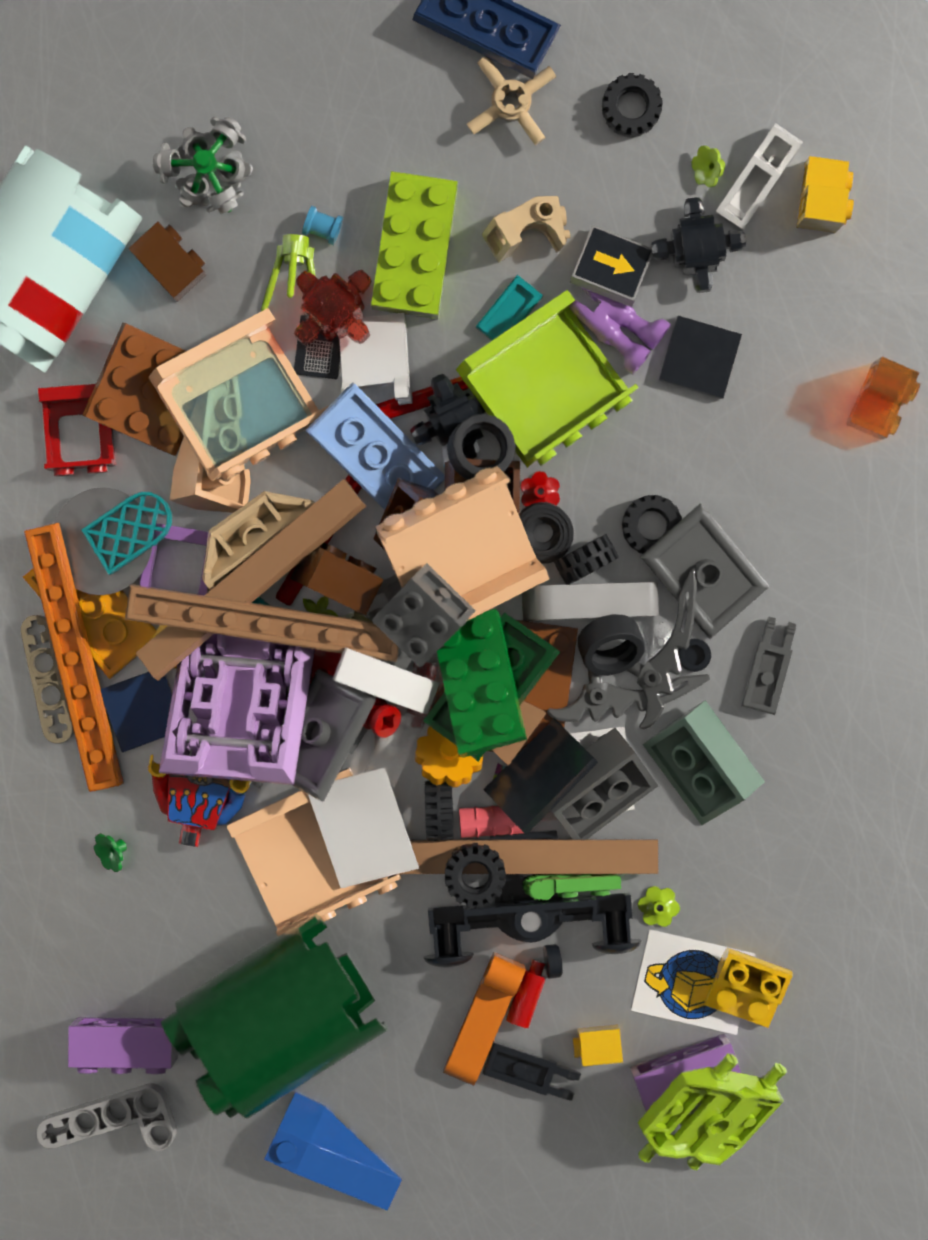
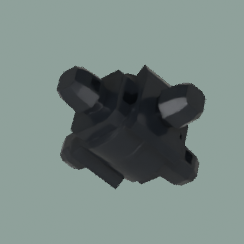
M700 197L686 199L684 217L687 218L679 219L680 224H678L677 229H672L670 234L671 241L663 238L651 243V255L656 260H668L669 256H673L674 267L682 266L683 275L695 274L692 276L694 289L697 293L710 292L713 286V273L709 272H716L720 262L725 261L726 250L729 249L730 252L744 249L746 247L745 232L740 230L728 231V234H724L723 224H714V215L702 216L705 214Z
M439 374L431 379V387L434 394L427 397L431 407L424 410L428 421L425 423L421 421L410 430L416 445H424L431 442L433 437H436L440 445L444 446L448 444L449 436L462 421L472 415L486 412L470 389L463 391L458 383L452 385L450 379L445 374ZM480 428L471 430L463 439L462 450L467 459H474L479 456L480 448L477 440L484 438Z

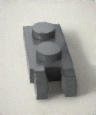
M768 617L762 640L757 646L741 706L775 715L793 651L790 649L796 624L788 623L784 629L782 647L770 644L776 628V618Z

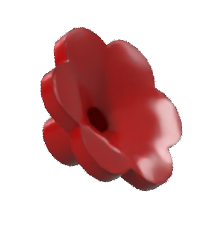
M538 471L533 474L532 478H526L521 482L520 487L523 492L521 502L525 507L538 502H547L554 505L559 503L560 496L557 491L560 484L556 478H548L546 473ZM538 489H542L544 493L540 495L537 491Z

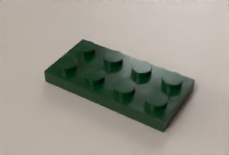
M504 612L500 619L518 700L521 705L560 652ZM444 692L423 721L456 745L446 693ZM485 752L471 755V757L479 761Z

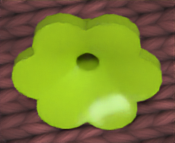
M707 145L698 148L697 155L693 157L691 162L692 169L695 171L694 178L696 183L699 185L705 184L707 187H715L718 178L723 175L725 170V162L721 159L719 150L717 148L710 149Z
M651 886L646 890L645 896L638 901V908L643 912V921L648 925L657 923L661 927H667L671 924L672 917L676 916L680 911V905L675 901V893L670 888L660 889L657 886ZM658 905L663 906L661 910H657Z

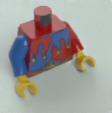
M150 755L148 771L152 775L153 793L160 811L168 816V822L182 824L179 844L198 847L202 828L215 830L218 825H226L242 808L247 790L252 781L160 773V764L155 763L153 760L154 755Z

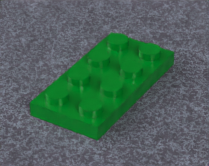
M496 609L486 611L466 621L437 651L458 755L462 758L527 740L500 614Z

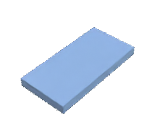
M353 382L305 430L384 510L398 478L433 490L445 480V475Z

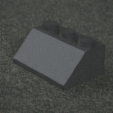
M616 727L599 737L596 742L586 748L598 763L551 810L572 839L590 838L658 787L644 764ZM573 805L581 817L565 818L562 812Z

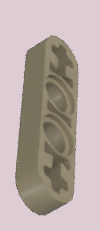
M32 615L22 622L21 637L41 728L48 741L63 743L73 736L74 730L46 617ZM37 620L38 625L45 626V631L40 633L41 642L47 643L49 641L50 648H39L32 652L31 645L38 644L36 636L29 635L28 629L32 628L33 621ZM41 653L49 654L53 659V666L46 673L38 671L35 666V659ZM48 686H54L60 692V700L55 705H48L42 699V692ZM64 707L65 713H59L58 719L60 724L66 723L67 730H64L62 737L58 738L57 733L50 732V727L55 725L54 716L46 717L45 710L52 711Z

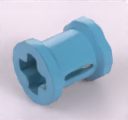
M311 206L303 225L302 234L307 236L310 233L327 239L330 245L334 246L342 226L343 217L338 215L335 218L317 211V207Z

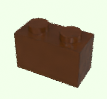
M157 222L128 249L174 300L178 302L206 276L202 270L205 262L193 249L187 253L180 246L179 242L183 238L170 224L164 228Z

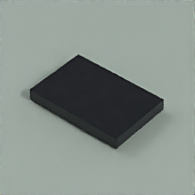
M554 718L483 790L520 830L527 835L579 783L598 761Z

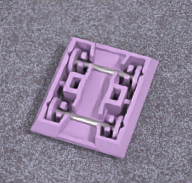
M213 634L177 664L159 772L294 785L315 649ZM213 664H218L217 672L214 669ZM289 686L290 689H289L288 700H285V699H286V693H287V687ZM190 703L191 709L197 717V722L193 723V725L191 718H188ZM285 709H286L285 721H284L283 726H281V725H282V722H283V719H284Z

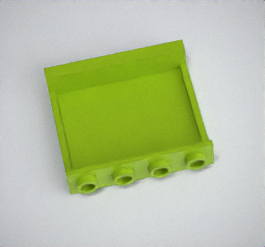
M568 290L467 357L455 369L487 414L495 416L507 424L514 436L515 452L527 468L536 461L540 466L557 455L554 449L562 443L566 448L582 437L579 431L586 426H589L591 430L608 419L605 413L610 409L614 408L618 412L633 401L630 395L639 388L637 384L629 389L580 321L569 309V306L575 299Z

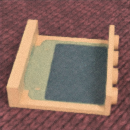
M269 308L156 367L149 376L150 381L212 482L220 477H223L225 481L231 479L242 471L240 466L251 461L252 465L263 461L270 456L268 450L277 445L280 450L290 446L298 440L296 435L306 430L328 408L326 406L318 410L268 328L275 320Z

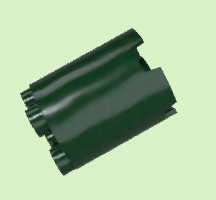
M316 913L175 1002L176 1011L161 1020L162 1028L176 1051L181 1056L190 1052L196 1060L200 1059L206 1068L207 1073L196 1079L195 1083L203 1100L216 1116L225 1112L229 1118H232L239 1113L242 1117L248 1119L388 1031L386 1023L384 1021L381 1023L377 1018L364 1023L360 1013L375 1002V999L349 955L345 953L336 957L328 942L318 946L314 942L313 938L327 928L324 920Z

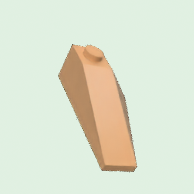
M237 376L197 397L189 420L217 467L242 454V450L247 449L245 438L241 439L238 420L242 417ZM184 437L173 469L170 501L196 510L234 513L248 503L251 484L249 469L245 470L243 464L240 466L242 471L231 479L225 481L223 477H220L212 482Z

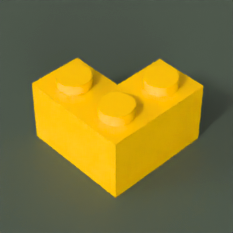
M814 156L808 157L805 161L796 228L836 233L843 225H846L847 220H851L854 200L848 199L853 183V172L848 171L849 161Z

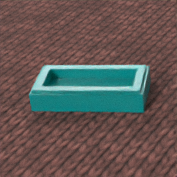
M516 275L475 328L492 341L525 319L543 298V295L519 275Z

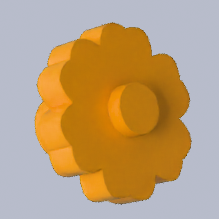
M429 726L427 736L419 737L417 740L415 762L422 765V776L430 780L434 785H441L446 781L449 786L456 788L461 784L471 782L473 772H478L482 768L483 756L479 761H476L471 756L462 758L458 755L456 745Z

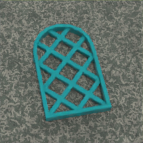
M139 492L126 498L123 502L81 530L108 575H112L151 547L157 545L168 534L172 525V513L169 504L161 496L151 492ZM146 496L157 498L155 509L144 507ZM140 498L139 506L129 504L133 500ZM161 503L164 505L166 511L159 510ZM127 507L138 510L135 522L124 520ZM122 509L120 519L110 517L111 515ZM143 511L153 513L151 525L140 523ZM158 514L167 516L165 528L156 526ZM108 521L119 523L116 535L105 533ZM102 522V527H101V531H100V532H99V531H95V530H91L92 528H94L95 526H97L99 523ZM123 524L134 526L132 538L121 536ZM139 527L150 529L147 541L136 539ZM154 531H161L162 533L153 540ZM90 534L99 535L98 545L95 544ZM104 537L115 539L112 551L102 549ZM120 540L131 542L128 555L117 552ZM135 543L145 545L133 554ZM101 553L111 555L109 565ZM116 556L126 558L114 566Z

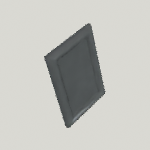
M701 503L640 556L677 601L690 570H696L697 590L694 621L709 639L714 637L770 587ZM686 592V601H685V611H686V612H687V610H688V598H689V593H688V592Z
M318 669L309 685L293 786L324 802L376 698L364 691L333 680L334 676Z

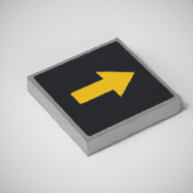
M592 225L569 283L632 307L652 257L651 248Z

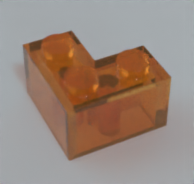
M883 356L874 361L866 375L846 425L880 440L886 439L889 434L894 436L902 417L897 415L900 407L905 404L907 405L909 401L913 402L918 393L921 383L916 380L920 372Z

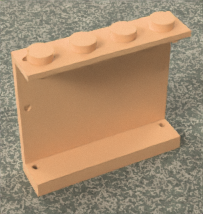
M498 466L492 469L485 468L479 471L474 478L464 483L453 484L446 488L444 493L432 499H423L417 502L414 508L402 514L391 515L384 520V523L375 527L401 588L427 563L476 610L468 620L550 579L545 567L535 556L506 485L510 482L509 478Z
M349 767L339 772L335 780L354 776L351 768ZM302 790L226 826L231 837H235L277 927V936L284 934L315 913L324 921H327L336 916L335 909L346 904L348 909L357 907L367 901L365 895L376 890L379 895H382L398 887L395 881L401 879V875L396 874L340 888L309 796Z

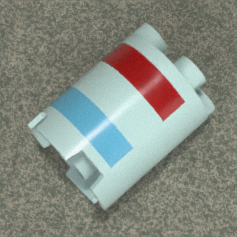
M25 145L0 184V345L46 373L55 357H58L143 218L121 200L116 199L111 204L87 188L85 189L78 184L82 174L39 149H36L34 152Z

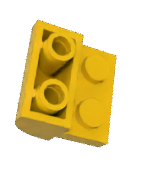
M727 947L718 963L717 973L706 997L705 1005L769 1028L778 1004L781 1005L793 977V972L790 969Z

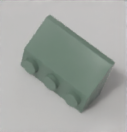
M706 700L684 713L643 744L701 825L746 800L765 782Z

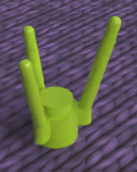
M298 234L283 235L282 245H277L276 259L263 298L261 311L269 306L283 258L284 263L289 265L287 297L292 298L294 295L296 267L304 265V260H306L312 299H318L313 261L314 248L308 247L309 237Z

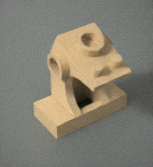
M536 196L507 213L504 211L495 216L483 231L482 236L499 263L510 257L522 242L520 234L524 231L534 230L543 233L556 253L565 246L567 239L570 238V231L564 230L563 227L566 226L567 216L565 207L560 206L559 197Z

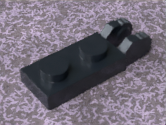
M496 1041L491 1046L482 1072L486 1076L545 1096L550 1094L569 1101L573 1100L575 1093L568 1088L551 1085L553 1075L557 1074L572 1081H579L581 1076L580 1072L557 1065L555 1061Z

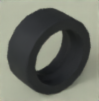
M479 414L470 416L456 426L449 436L447 453L449 462L455 471L465 479L470 480L485 468L492 469L498 466L504 472L514 459L516 446L514 436L506 423L495 416ZM473 429H486L499 442V458L490 467H476L463 454V439Z
M612 614L602 616L585 626L578 636V649L583 664L588 671L597 675L609 676L622 673L638 663L645 652V643L639 626L634 619L626 615ZM618 639L625 640L621 645L613 649L597 650L607 642Z

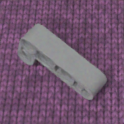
M658 582L535 586L522 593L523 621L600 618L612 614L626 615L628 617L659 616Z
M149 1083L46 1116L39 1124L36 1137L43 1147L53 1149L139 1123L146 1145L152 1150L163 1151L175 1139L177 1127L164 1088L158 1084ZM145 1093L156 1095L159 1100L158 1107L147 1108L142 1102V1095ZM113 1103L122 1104L126 1109V1117L115 1118L110 1112V1105ZM81 1113L91 1115L94 1119V1126L87 1129L83 1128L78 1122V1115ZM67 1122L69 1123V1128L61 1130L57 1138H55L53 1133L48 1134L46 1131L51 1124L53 1128H60L65 1126ZM157 1125L164 1126L169 1132V1138L163 1141L157 1140L152 1135V1127Z

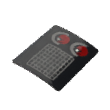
M308 315L300 316L294 370L297 375L338 379L341 358L340 319Z

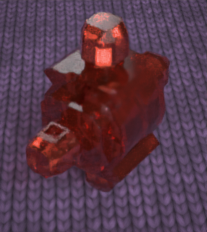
M362 269L357 270L348 277L349 281L346 282L337 273H334L331 279L326 275L318 279L311 272L303 271L296 278V283L304 294L302 297L304 303H302L300 308L307 321H302L296 327L294 336L303 345H308L318 338V332L328 341H332L335 335L339 339L347 335L355 343H364L369 338L370 332L362 321L364 317L362 311H364L365 306L359 293L364 294L371 285L372 280Z

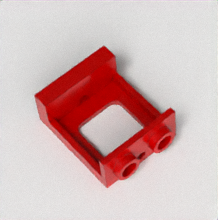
M96 384L38 388L39 402L42 403L47 459L44 469L53 471L54 476L74 475V469L87 468V474L108 472L107 466H116L113 429L98 423L101 450L99 459L64 462L61 457L59 420L64 416L83 415Z

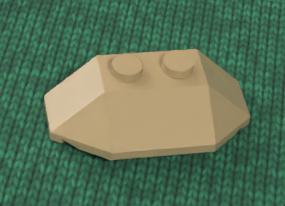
M264 491L208 531L202 576L206 586L210 590L213 589L311 507L314 501Z

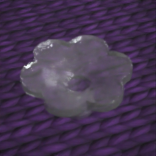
M660 622L657 626L649 624L644 627V653H647L649 660L663 648L671 636L672 627L669 623ZM659 639L663 640V644L661 646L658 644Z

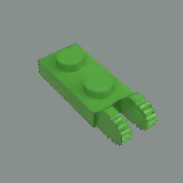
M617 874L535 875L534 877L531 875V877L527 876L524 882H522L524 893L535 900H549L555 893H558V897L573 898L578 896V892L590 891V895L606 896L610 895V890L621 889V877Z

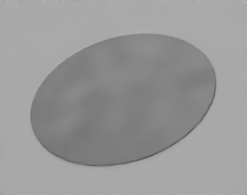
M93 488L83 491L71 498L62 507L53 523L60 524L75 588L84 593L108 595L127 588L139 578L150 559L152 547L112 575H108L81 530L130 497L122 491L112 488ZM133 500L129 503L139 506V503L136 500ZM127 507L124 520L135 522L138 510ZM120 509L110 517L120 519L122 509ZM143 511L140 523L151 525L148 516ZM108 521L105 533L116 535L119 523ZM102 522L99 523V524H98L97 526H95L94 528H92L91 530H95V531H99V532H100V531H101V527H102ZM123 524L121 536L132 538L134 526ZM139 527L136 539L147 541L150 529ZM90 534L95 544L98 545L99 535ZM104 537L102 549L112 551L115 539ZM120 540L117 552L128 555L131 542ZM135 543L133 554L145 545ZM101 553L109 565L111 555ZM116 556L114 566L126 558Z

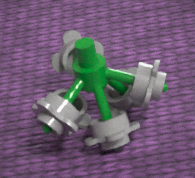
M212 117L210 123L214 127L211 132L200 133L193 127L185 128L182 133L184 137L182 145L177 150L170 149L168 143H162L161 150L153 157V169L155 173L160 174V182L166 184L169 177H177L179 175L181 167L193 166L196 174H190L176 181L175 187L180 191L181 195L180 204L184 207H191L197 204L208 206L211 203V206L206 209L208 213L218 209L219 213L223 214L231 212L238 205L236 199L243 196L244 193L243 191L235 193V191L240 189L241 182L252 174L253 169L250 163H246L242 159V153L237 150L231 151L229 155L224 156L219 162L216 160L214 155L221 146L233 148L236 142L244 144L246 137L240 133L241 126L230 117H225L224 119ZM216 169H217V173H218L219 178H220L222 181H225V182L228 183L227 186L221 187V185H220V183H219V181H218L216 175L214 174V172L216 171ZM203 176H208L215 189L213 193L208 194L209 183Z

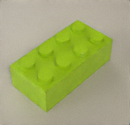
M391 171L371 301L372 310L438 319L458 181Z

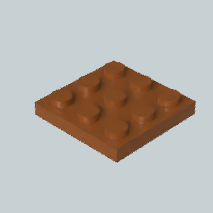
M122 322L82 416L176 457L184 435L150 381L149 376L156 367L181 355L186 350ZM197 398L182 406L189 420Z

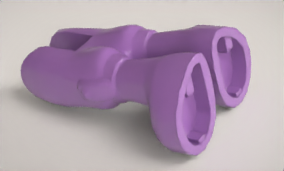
M582 288L599 306L592 312L587 306L575 300L569 306V309L596 335L599 342L614 346L622 354L625 369L634 375L648 358L651 351L624 335L620 327L629 329L645 345L654 350L671 324L664 319L648 322L636 315L633 307Z

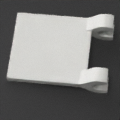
M405 313L339 320L342 371L341 393L352 382L359 388L394 384L395 399L398 400V404H412Z

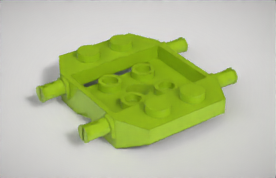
M727 1053L719 1064L713 1068L706 1067L682 1072L670 1083L666 1091L638 1121L643 1134L649 1141L638 1152L639 1158L643 1162L649 1163L656 1153L659 1156L677 1159L690 1157L687 1160V1164L692 1170L696 1169V1171L703 1163L721 1165L740 1150L784 1102L775 1084L787 1073L786 1068L780 1063H775L768 1073L762 1077L732 1072L731 1070L738 1064V1060L731 1053ZM700 1102L701 1105L698 1107V1109L693 1114H689L691 1110ZM680 1124V1129L674 1135L671 1134L673 1130Z

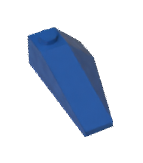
M296 1091L264 1158L294 1174L387 1211L402 1181V1178L357 1138V1135L350 1128H347L327 1106Z

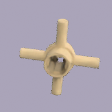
M484 56L477 64L495 88L491 97L492 106L467 123L469 130L475 135L500 117L506 121H518L534 145H538L546 137L528 113L531 106V95L556 78V74L548 66L535 75L534 79H530L524 84L517 80H505L491 59ZM509 92L517 93L518 102L521 104L517 108L512 104L503 105L502 100H504L505 96L509 95Z

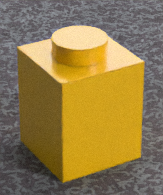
M618 1024L578 1028L579 1037L572 1038L574 1058L581 1057L582 1066L623 1063Z

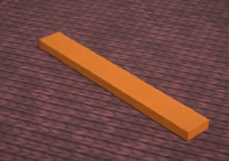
M55 523L26 530L24 533L88 790L92 792L120 786L124 782L60 524Z

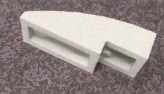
M775 123L716 212L744 230L803 141Z
M346 647L333 677V680L426 715L429 712L439 686L438 682Z

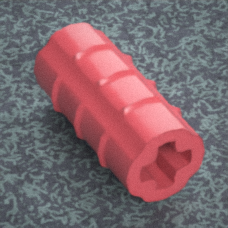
M499 806L459 808L461 838L495 837L496 835L509 834L512 836L513 834L524 833Z

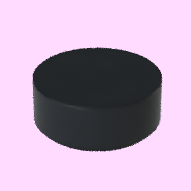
M690 639L687 649L678 648L677 651L681 667L690 672H698L705 669L711 660V650L708 644L701 639Z
M556 944L544 945L543 957L548 979L559 978L563 973L559 946Z

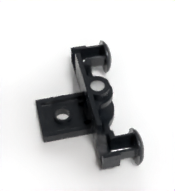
M557 830L529 832L527 835L525 833L513 834L512 836L510 834L496 835L495 837L490 836V839H558ZM506 874L505 887L503 886L501 895L495 897V903L484 904V907L479 908L478 905H472V908L466 907V905L428 908L430 934H433L435 954L427 955L423 958L425 962L436 967H455L467 963L472 959L474 953L462 952L460 932L482 928L498 927L503 933L515 940L534 943L552 935L563 922L602 921L603 941L592 943V947L605 954L631 952L641 945L642 940L631 939L629 919H633L630 893H616L606 896H577L573 898L558 897V893H555L549 900H535L522 890V882H524L527 876ZM531 874V875L534 877L535 875H546V874Z

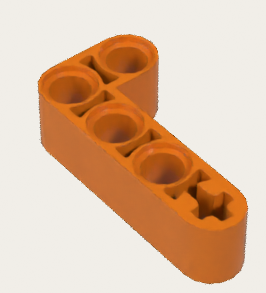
M493 952L443 1070L444 1074L470 1085H475L510 1001L516 995L526 970L524 964Z

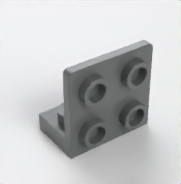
M426 563L379 611L372 621L419 667H422L476 610Z

